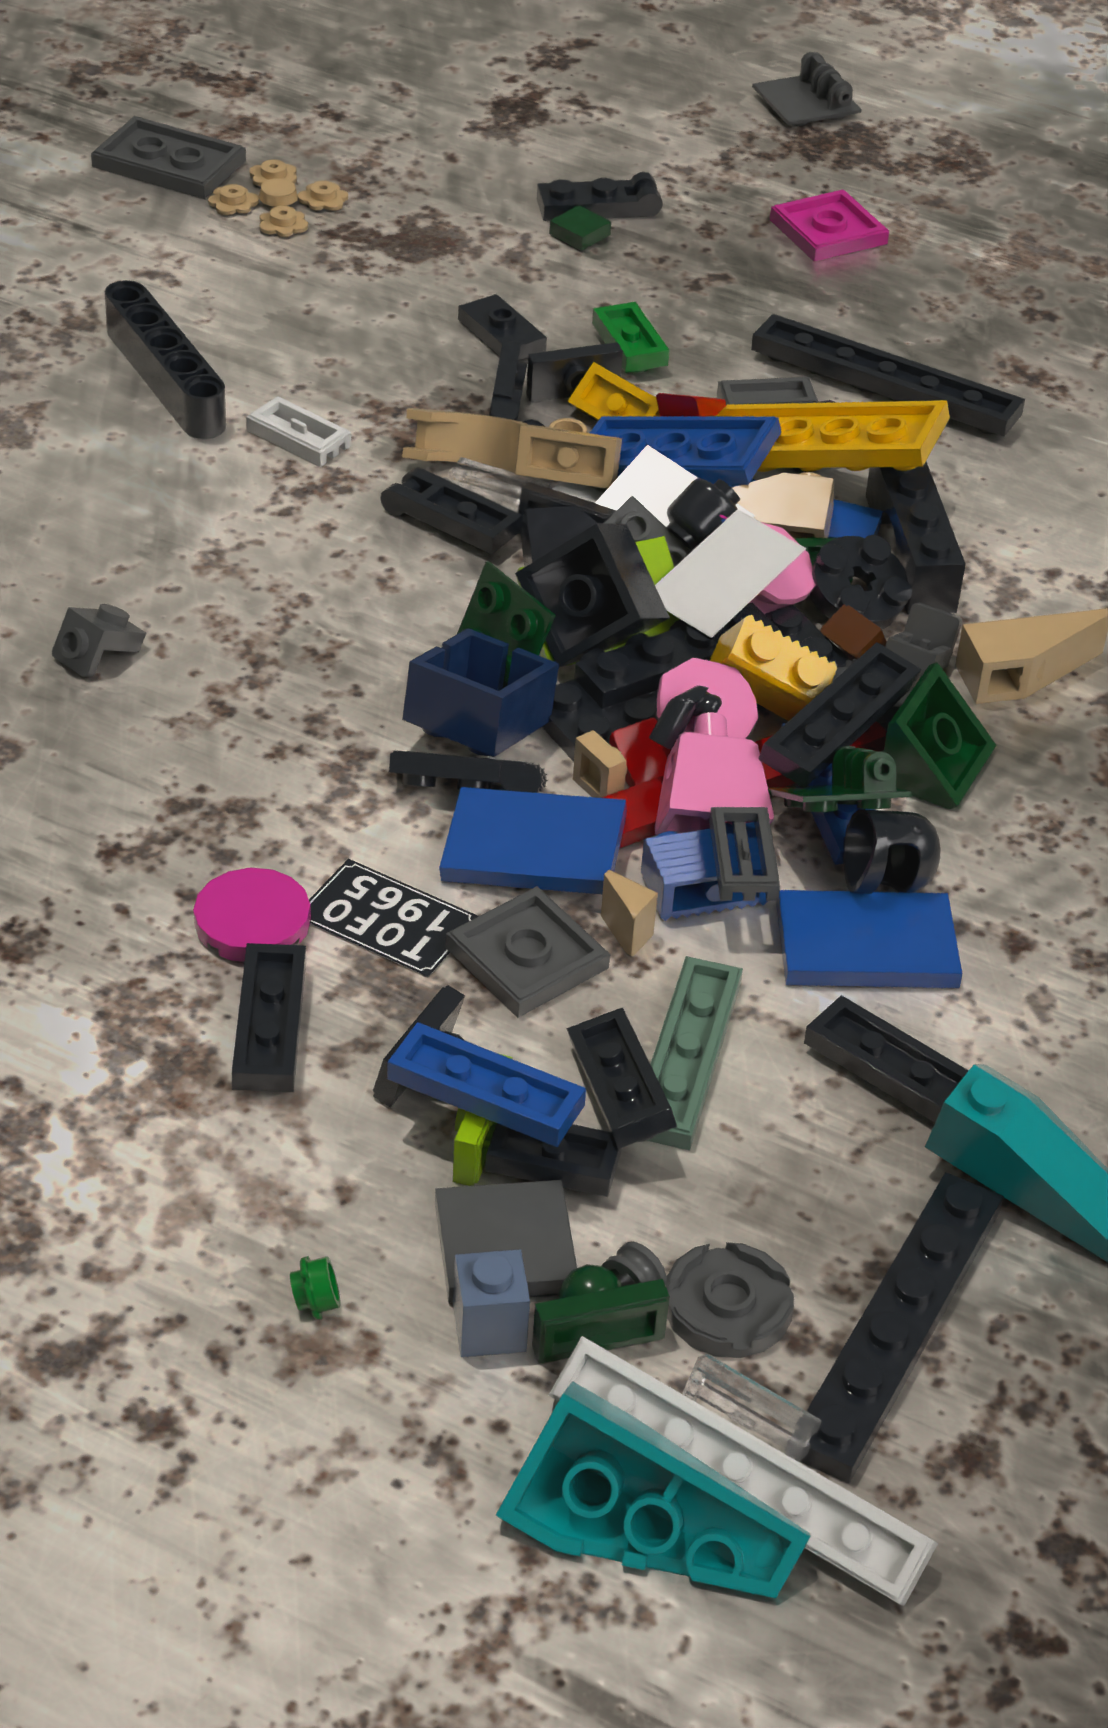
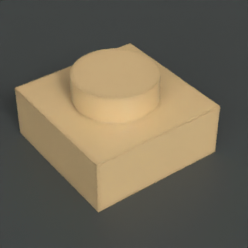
M592 730L576 737L573 780L591 797L602 798L624 790L627 760L617 748L610 746Z

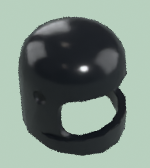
M858 809L850 818L843 842V864L846 884L850 893L872 894L880 884L890 886L898 892L912 893L923 889L933 880L940 862L941 848L936 828L926 817L918 813Z

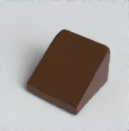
M843 605L820 630L822 635L856 658H860L876 642L886 647L887 643L882 629L849 605Z

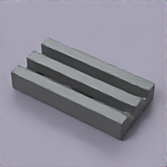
M711 807L709 825L720 901H732L733 892H742L743 901H755L756 892H765L767 901H778L780 881L768 808ZM725 821H732L740 876H733ZM745 821H754L763 876L753 875Z

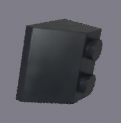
M597 523L515 573L521 587L556 615L545 641L555 662L559 663V667L580 661L581 657L591 649L600 648L606 651L622 645L635 634L645 633L670 618L627 524Z

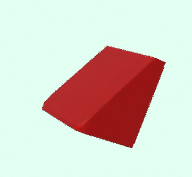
M658 393L656 395L660 416H717L726 407L725 399Z
M650 718L615 730L610 735L609 745L617 748L627 760L625 782L629 787L664 775L670 750L648 738L657 723L656 718Z

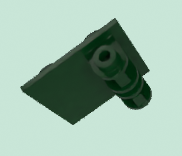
M485 562L457 634L469 628L509 644L503 688L508 685L512 651L516 648H521L540 655L556 615L491 562Z
M852 746L841 747L834 753L832 757V785L807 786L806 788L801 786L768 788L769 795L784 798L785 807H803V811L806 812L837 811L838 804H857L859 809L891 808V798L912 797L911 791L896 788V764L892 756L885 752Z

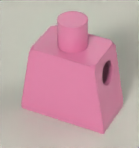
M713 712L698 715L694 719V733H682L676 740L665 765L655 824V835L667 831L684 833L709 829L711 807H767L770 825L773 822L774 813L762 761L759 760L760 752L758 745L751 739L728 737L727 719L724 715ZM725 821V823L732 825V821Z

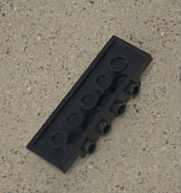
M752 602L747 604L712 638L680 619L667 632L651 637L645 633L635 634L624 646L608 652H604L600 648L587 651L580 661L575 663L574 679L556 685L552 714L549 716V723L542 726V728L574 762L576 737L594 730L609 744L610 735L615 730L650 718H656L658 721L657 694L661 676L691 658L710 661L720 636L750 615H753L755 622L762 620L764 627L771 625L773 632L780 630L783 637L790 636L792 642L799 641L801 647L808 646L810 653L817 651L819 658L826 656L828 663L836 661L838 664L837 668L845 667L847 664L846 660L850 659L827 637L822 635L821 631L794 605L764 614ZM756 703L757 711L764 708Z

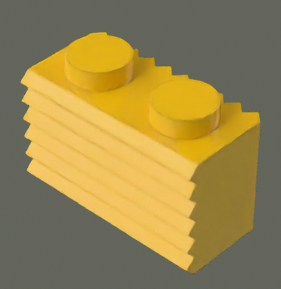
M753 615L746 616L720 636L710 659L712 662L736 668L749 683L756 703L788 721L832 683L837 671L835 661L828 663L826 656L819 658L817 651L810 653L808 646L801 647L799 641L792 642L790 636L783 637L780 630L773 632L771 625L764 627L762 620L755 622Z

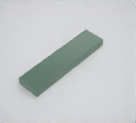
M688 956L685 957L651 1061V1067L672 1108L677 1127L657 1134L647 1141L686 1150L691 1149L739 992L743 968Z

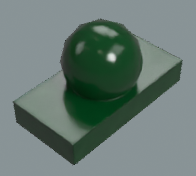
M586 1264L572 1270L563 1281L559 1291V1299L535 1303L532 1347L538 1363L570 1358L582 1336L605 1350L665 1338L670 1296L663 1279L622 1286L612 1271L599 1265Z

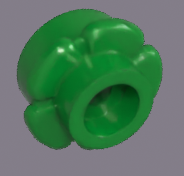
M309 1256L302 1257L300 1259V1270L290 1272L293 1297L299 1311L311 1309L313 1317L316 1320L323 1319L322 1312L337 1309L341 1306L334 1268L328 1256L311 1260Z

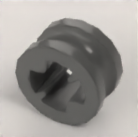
M634 1241L626 1242L617 1251L616 1256H610L601 1265L612 1271L622 1286L663 1279L666 1285L667 1276L658 1257L650 1249Z

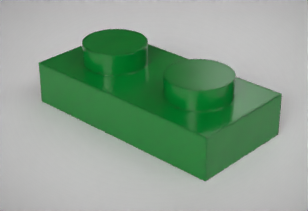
M636 302L593 308L592 325L605 344L619 343L623 350L622 369L625 373L645 372L651 368L668 366L670 350Z

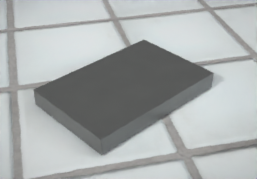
M137 116L131 118L91 153V164L94 168L203 199L209 196L246 161V147Z

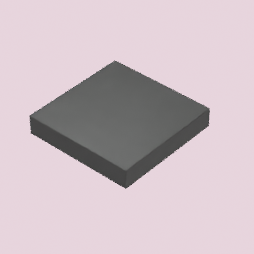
M538 886L446 933L445 948L517 1018L609 969L611 954Z
M562 1180L435 1188V1208L448 1302H453L456 1254L519 1249L522 1252L529 1297L559 1295L563 1281L572 1270L577 1268Z

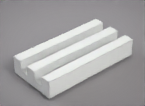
M279 396L246 416V431L319 467L326 464V456L333 459L339 455V447L346 450L351 446L350 431Z

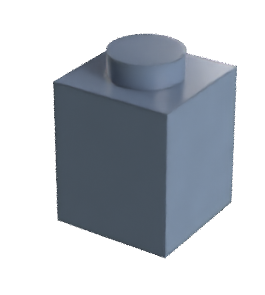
M521 1249L456 1254L453 1311L460 1356L471 1357L527 1352L530 1298Z

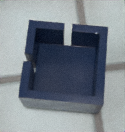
M468 628L443 642L442 648L436 646L409 662L402 720L421 727L430 736L445 737L463 744L474 754L495 757L549 723V716L552 714L559 663L521 648H516L512 651L508 685L503 688L509 644Z

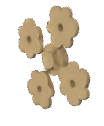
M267 160L261 165L251 167L249 170L253 184L261 186L259 196L249 193L243 186L229 184L216 188L213 192L214 195L208 198V204L216 207V212L222 215H232L236 212L246 214L251 211V207L259 204L260 199L264 204L274 207L270 210V213L266 212L260 215V231L265 234L290 237L293 233L307 231L308 222L305 220L303 212L295 211V209L288 205L295 203L298 199L300 203L309 205V208L315 211L322 209L336 211L343 208V202L348 200V193L340 190V186L336 183L317 181L307 185L306 190L297 194L295 183H297V168L280 160Z

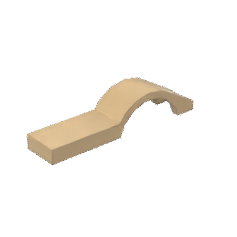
M417 408L407 409L406 419L418 420L415 447H404L403 458L485 465L514 472L515 475L607 489L618 478L622 438L529 425L511 419L487 415Z

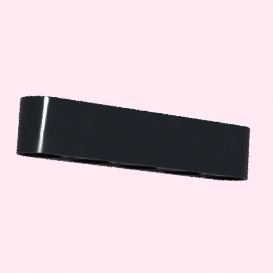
M130 280L116 281L108 285L105 289L107 333L111 340L185 433L198 439H210L221 435L226 429L225 385L222 379L145 286Z

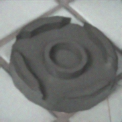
M726 1242V1248L709 1250L710 1244L694 1247L678 1258L666 1279L665 1286L670 1296L667 1319L672 1330L689 1346L713 1356L743 1358L765 1352L783 1338L792 1321L794 1294L790 1288V1278L784 1267L770 1255L743 1243Z

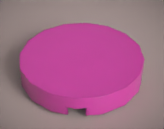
M250 867L228 871L210 880L197 894L193 909L194 925L199 940L206 947L207 943H209L212 947L217 948L219 956L231 961L245 962L247 943L291 945L299 939L300 944L308 934L311 921L310 902L305 889L292 877L273 869Z

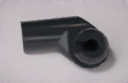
M697 685L675 696L666 705L648 738L671 751L679 735L684 732L693 715L697 717L703 713H717L722 705L721 698L707 692L709 687Z

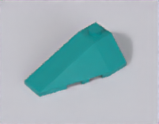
M974 1064L945 1100L925 1148L1108 1262V1168L1038 1096L991 1067L983 1064Z
M574 1381L563 1392L495 1515L557 1552L575 1556L586 1554L622 1562V1566L641 1570L651 1568L691 1577L693 1581L771 1598H777L811 1537V1533L672 1441Z

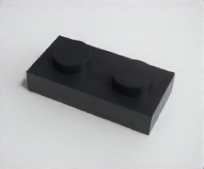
M497 1123L486 1153L485 1171L534 1182L562 1180L563 1188L608 1197L622 1148L618 1149L611 1132L572 1124L558 1147Z

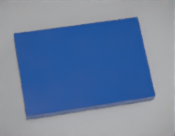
M461 787L439 866L441 881L529 889L538 886L541 890L602 895L604 874L608 870L615 871L627 816L626 800Z
M779 891L776 908L786 985L960 988L963 973L948 893L873 892L872 894L850 893V891Z

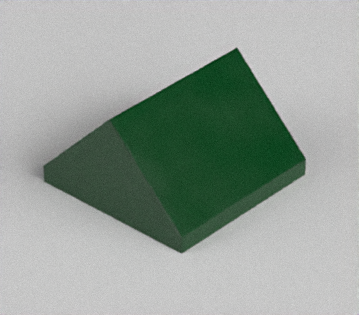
M935 662L927 667L888 724L883 752L888 753L895 761L897 789L911 791L912 796L946 809H952L959 805L997 745L938 662Z

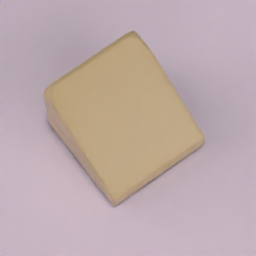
M608 870L604 874L601 917L623 950L628 955L634 956L654 935L658 893L614 871Z

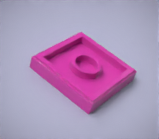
M844 189L771 207L770 221L813 262L888 244L889 230Z

